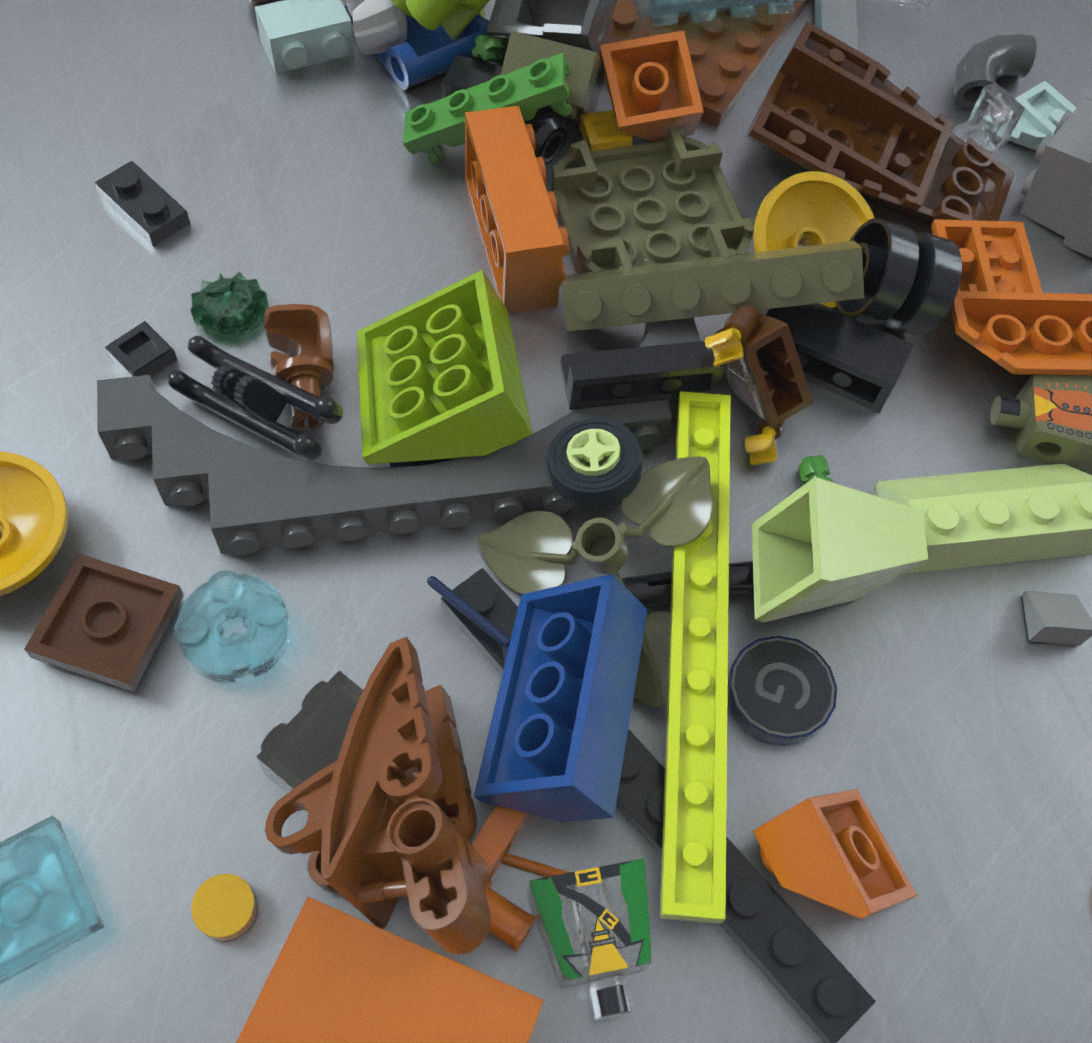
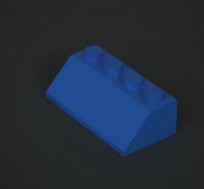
M613 574L521 594L473 796L480 802L560 822L614 818L648 609Z

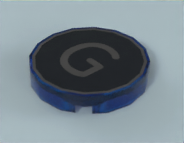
M778 635L759 638L741 649L728 671V705L731 703L732 710L737 715L735 718L742 728L764 742L785 746L796 744L800 740H805L809 737L811 738L823 729L836 708L837 685L831 667L817 650L798 639Z

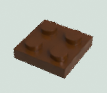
M78 554L24 650L32 659L134 692L184 594L179 585Z

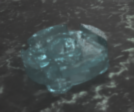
M223 570L212 575L208 582L199 586L186 599L178 614L174 633L186 660L197 673L216 682L231 683L236 682L234 678H244L251 674L255 678L266 673L278 663L290 641L289 614L280 593L271 584L252 575H238L233 571ZM235 617L243 618L242 622L247 628L243 635L234 632L228 638L222 637L224 633L222 625L227 620L234 619Z

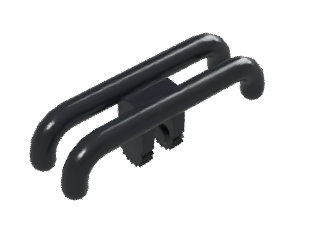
M194 336L189 339L188 350L200 360L217 369L213 372L214 376L211 377L213 387L211 389L184 372L174 370L167 377V384L173 390L304 459L313 461L321 456L322 447L315 438L308 434H300L276 421L286 404L323 422L337 424L343 418V409L335 400L325 396L318 397L225 352L201 336Z

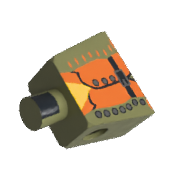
M1032 375L1015 398L997 396L994 399L990 412L991 424L1015 428L1016 452L1022 458L1046 465L1066 464L1092 475V376Z

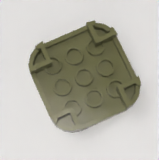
M668 128L666 141L591 152L586 140L570 144V152L560 159L557 165H553L551 191L554 192L557 201L560 227L564 226L568 233L569 254L577 274L747 254L754 232L752 219H743L721 170L720 162L723 152L714 141L707 146L699 140L684 136L685 128Z

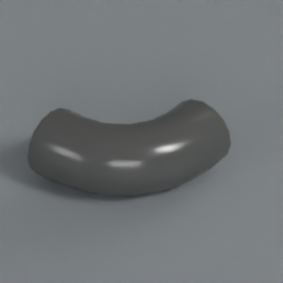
M1023 34L996 35L973 45L959 62L955 71L953 91L956 105L964 110L984 108L992 103L997 96V78H1023L1027 76L1036 56L1037 46L1035 37Z

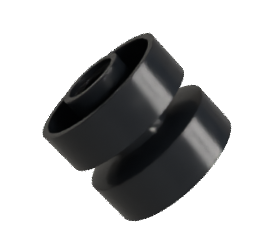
M873 218L862 224L849 241H855L862 247L864 298L836 301L840 313L847 314V316L872 324L882 323L887 328L917 336L929 333L942 322L956 298L962 275V259L958 246L950 239L923 231H913L909 227L880 218Z

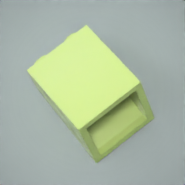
M814 477L751 524L755 620L768 622L858 600L928 560L923 510Z

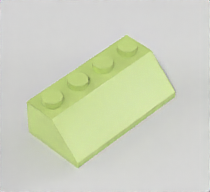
M1066 464L878 481L875 486L878 497L923 510L928 560L903 574L1092 554V475Z

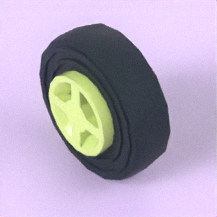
M599 418L577 421L561 430L551 442L547 457V469L553 488L564 500L579 507L601 508L617 504L629 496L640 481L643 465V455L636 436L625 425L610 419Z

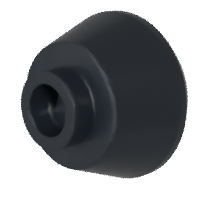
M537 110L534 118L524 123L532 125L535 135L534 153L536 157L543 158L546 167L562 150L567 139L568 130L565 119L560 114Z

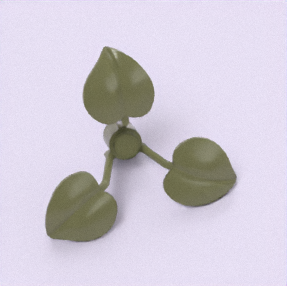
M702 456L679 458L657 465L642 473L640 481L633 492L624 498L621 503L623 514L630 522L638 525L636 528L628 527L625 523H620L616 526L614 522L606 518H593L579 528L576 540L574 541L570 527L560 516L548 511H532L519 515L501 527L480 535L478 543L482 554L495 575L510 589L519 594L564 585L566 579L565 565L576 564L581 556L593 571L599 574H613L624 585L618 570L624 566L628 558V546L625 541L627 537L641 538L649 532L651 538L657 544L673 548L690 544L697 540L707 529L713 511L708 459ZM663 611L650 613L646 617L633 699L654 709L664 707L667 704L670 614Z

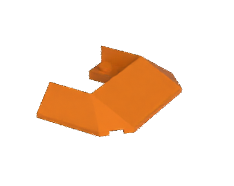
M934 219L931 225L933 235L952 240L958 246L961 254V281L956 298L950 308L955 331L959 337L1012 374L1092 376V294L1043 293L1023 222Z

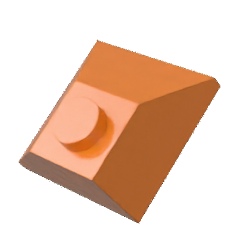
M858 789L809 797L753 830L760 845V856L765 867L771 874L777 877L781 887L860 919L917 896Z

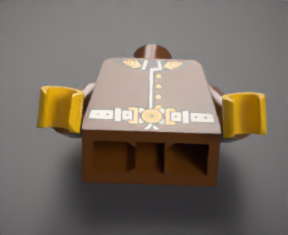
M745 305L738 308L726 319L724 328L715 332L714 335L705 338V346L713 350L715 358L714 367L726 364L724 371L733 392L760 417L757 426L758 435L745 437V449L749 453V463L752 466L771 463L777 460L775 440L780 437L785 420L813 404V400L788 324L760 314L759 310L752 305Z

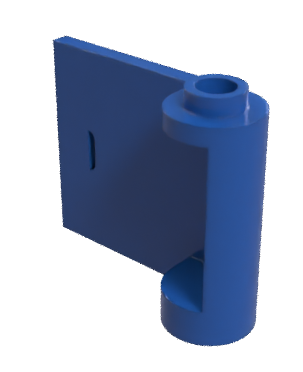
M346 5V6H344V7H345V9H346V11H347V13H348V15H349V17H350V19H351V23H352V25H353V18L350 16L348 7H347V5ZM405 14L407 20L406 40L388 48L385 52L375 54L401 89L407 90L448 72L456 55L475 60L478 59L474 58L471 50L476 47L475 38L477 36L487 35L486 30L489 20L478 14L456 40H452L442 25L436 30H429L418 23L414 17Z

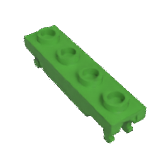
M560 53L547 59H539L529 66L508 74L497 75L489 81L465 90H458L450 96L429 104L419 105L413 110L406 112L403 145L409 153L424 152L428 155L427 159L429 162L436 163L442 157L439 145L444 144L456 147L465 143V112L519 106L525 122L533 119L538 109L550 105L563 117L570 115L572 106L564 101L570 98L572 94L571 86H568L565 81V77L570 75V66L565 54Z

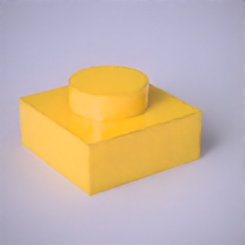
M613 110L580 114L579 128L590 152L632 146V135L618 131Z

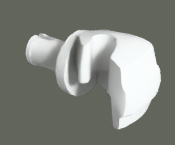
M346 0L350 16L353 18L354 36L363 55L385 52L388 48L406 40V16L394 5L392 0Z

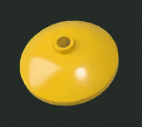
M802 172L776 185L764 198L757 212L754 224L755 252L797 248L799 247L798 243L805 247L847 242L862 224L873 219L874 216L862 195L843 179L825 172ZM836 301L820 303L831 309L837 307Z
M0 452V596L27 584L49 565L64 541L68 526L67 502L62 489L53 475L36 461L10 452Z

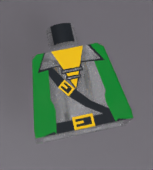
M644 859L529 880L527 888L528 903L532 914L537 916L535 922L560 988L588 984L595 1020H605L632 1013L625 976L643 972L651 964V941Z

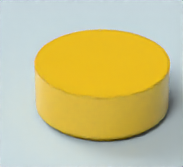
M219 874L207 879L197 889L191 904V914L195 925L206 936L217 941L233 940L244 934L254 922L257 913V899L254 891L244 879L233 874Z

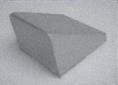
M1025 591L1022 594L1030 642L1081 646L1092 636V619L1077 595Z

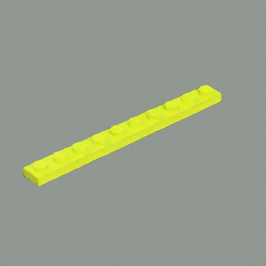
M680 391L677 409L676 459L697 456L708 459L713 511L710 523L704 533L688 545L673 547L660 919L722 924L725 921L731 395Z

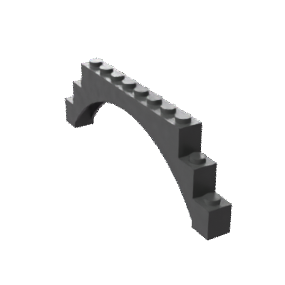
M694 317L646 323L643 340L639 347L700 341ZM150 375L97 380V432L110 458L136 460L143 458L145 455H152L153 480L164 505L194 506L201 501L209 500L211 530L220 553L231 552L237 555H247L258 551L260 548L283 545L290 548H301L310 545L314 541L337 538L343 541H355L368 534L384 532L408 534L416 531L418 528L438 525L455 528L464 526L471 521L495 518L499 521H509L519 515L532 511H548L554 514H562L579 506L564 500L553 488L547 469L550 444L561 430L574 422L589 418L610 419L625 425L636 436L640 449L648 450L666 443L672 421L668 400L575 409L548 427L519 440L513 445L503 447L485 456L464 457L420 466L383 468L335 466L281 456L246 445L212 430L179 410L158 393ZM621 500L620 502H618L617 504H613V505H609V506H605V507H601V508H610V507L617 506V505H619V504L622 503V500Z

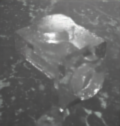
M994 82L983 88L968 121L953 128L951 131L964 142L972 138L992 154L1006 146L1025 107Z

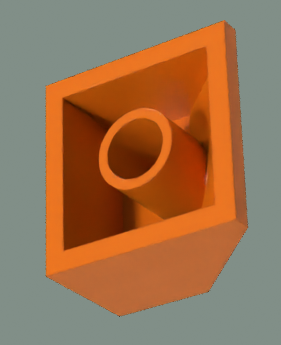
M684 30L599 46L600 57L619 132L651 142L666 140L668 128H685L684 136L694 135L704 111Z

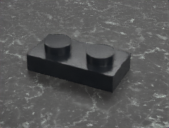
M133 161L94 182L99 196L152 246L157 245L190 224L187 210Z

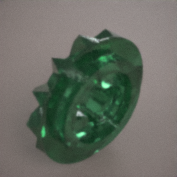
M240 272L233 278H226L223 274L219 273L218 279L214 282L202 280L201 290L191 294L192 308L190 311L195 324L206 334L217 338H237L253 332L263 323L265 310L269 308L266 292L261 289L257 279L246 280ZM236 296L237 303H231L223 314L220 302L226 303L229 297Z

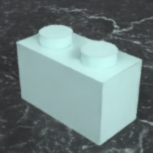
M282 0L255 7L260 41L276 74L354 55L352 23L341 0Z

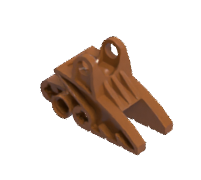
M404 637L389 644L371 673L350 719L338 759L313 774L275 803L267 816L265 833L267 840L282 853L292 855L311 852L307 867L310 878L325 891L339 892L376 927L384 929L391 918L399 898L408 897L410 912L414 921L447 952L456 955L465 954L480 946L487 937L490 928V911L485 893L489 881V869L483 858L468 842L474 835L477 827V815L474 801L470 797L472 792L466 765L463 763L464 756L459 734L456 730L457 725L451 698L442 685L425 691L422 684L423 678L417 650L409 639ZM452 810L457 818L450 817L449 819L445 813ZM297 811H308V820L305 827L290 836L282 837V827L289 816Z

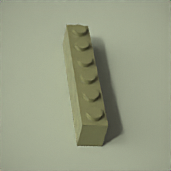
M855 241L566 275L561 282L567 332L729 314L745 305H752L758 310L861 299L864 298L862 247Z

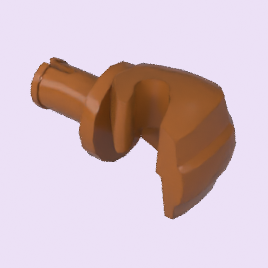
M286 304L269 307L265 310L264 328L268 345L289 355L287 356L277 351L271 352L269 358L271 372L274 376L321 397L320 390L331 384L334 371L332 334L327 313L318 306L308 304ZM291 406L292 427L304 431V419L307 418V414ZM308 414L309 431L319 429L324 425L323 421Z

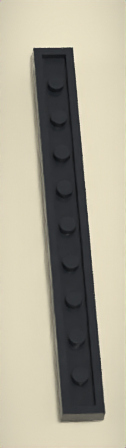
M481 568L452 591L511 638L518 606L491 576ZM442 597L441 608L502 676L504 670L502 645ZM628 729L616 807L662 858L665 768ZM726 837L725 921L720 926L823 1043H837L876 1001Z

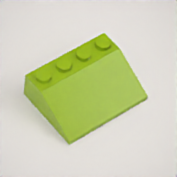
M483 270L356 331L362 458L368 465L485 456L503 447L513 445L533 434L509 312Z

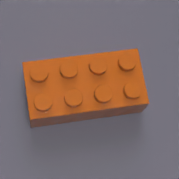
M519 106L465 112V181L497 293L509 314L558 307L559 288L561 287V282L566 277L562 260L563 256L569 255L570 250L567 230L564 226L558 227L556 221L558 208L555 194L553 191L547 192L545 187L546 169L542 157H536L534 153L535 135L531 124L524 123Z

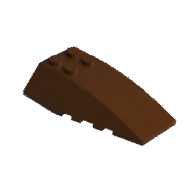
M806 22L774 78L745 137L807 172L819 171L835 175L853 186L865 200L899 213L933 222L934 219L999 221L1015 173L972 138H969L966 142L961 140L951 131L954 123L941 113L937 118L928 113L917 104L921 96L908 86L903 91L887 79L891 72L879 62L813 24Z

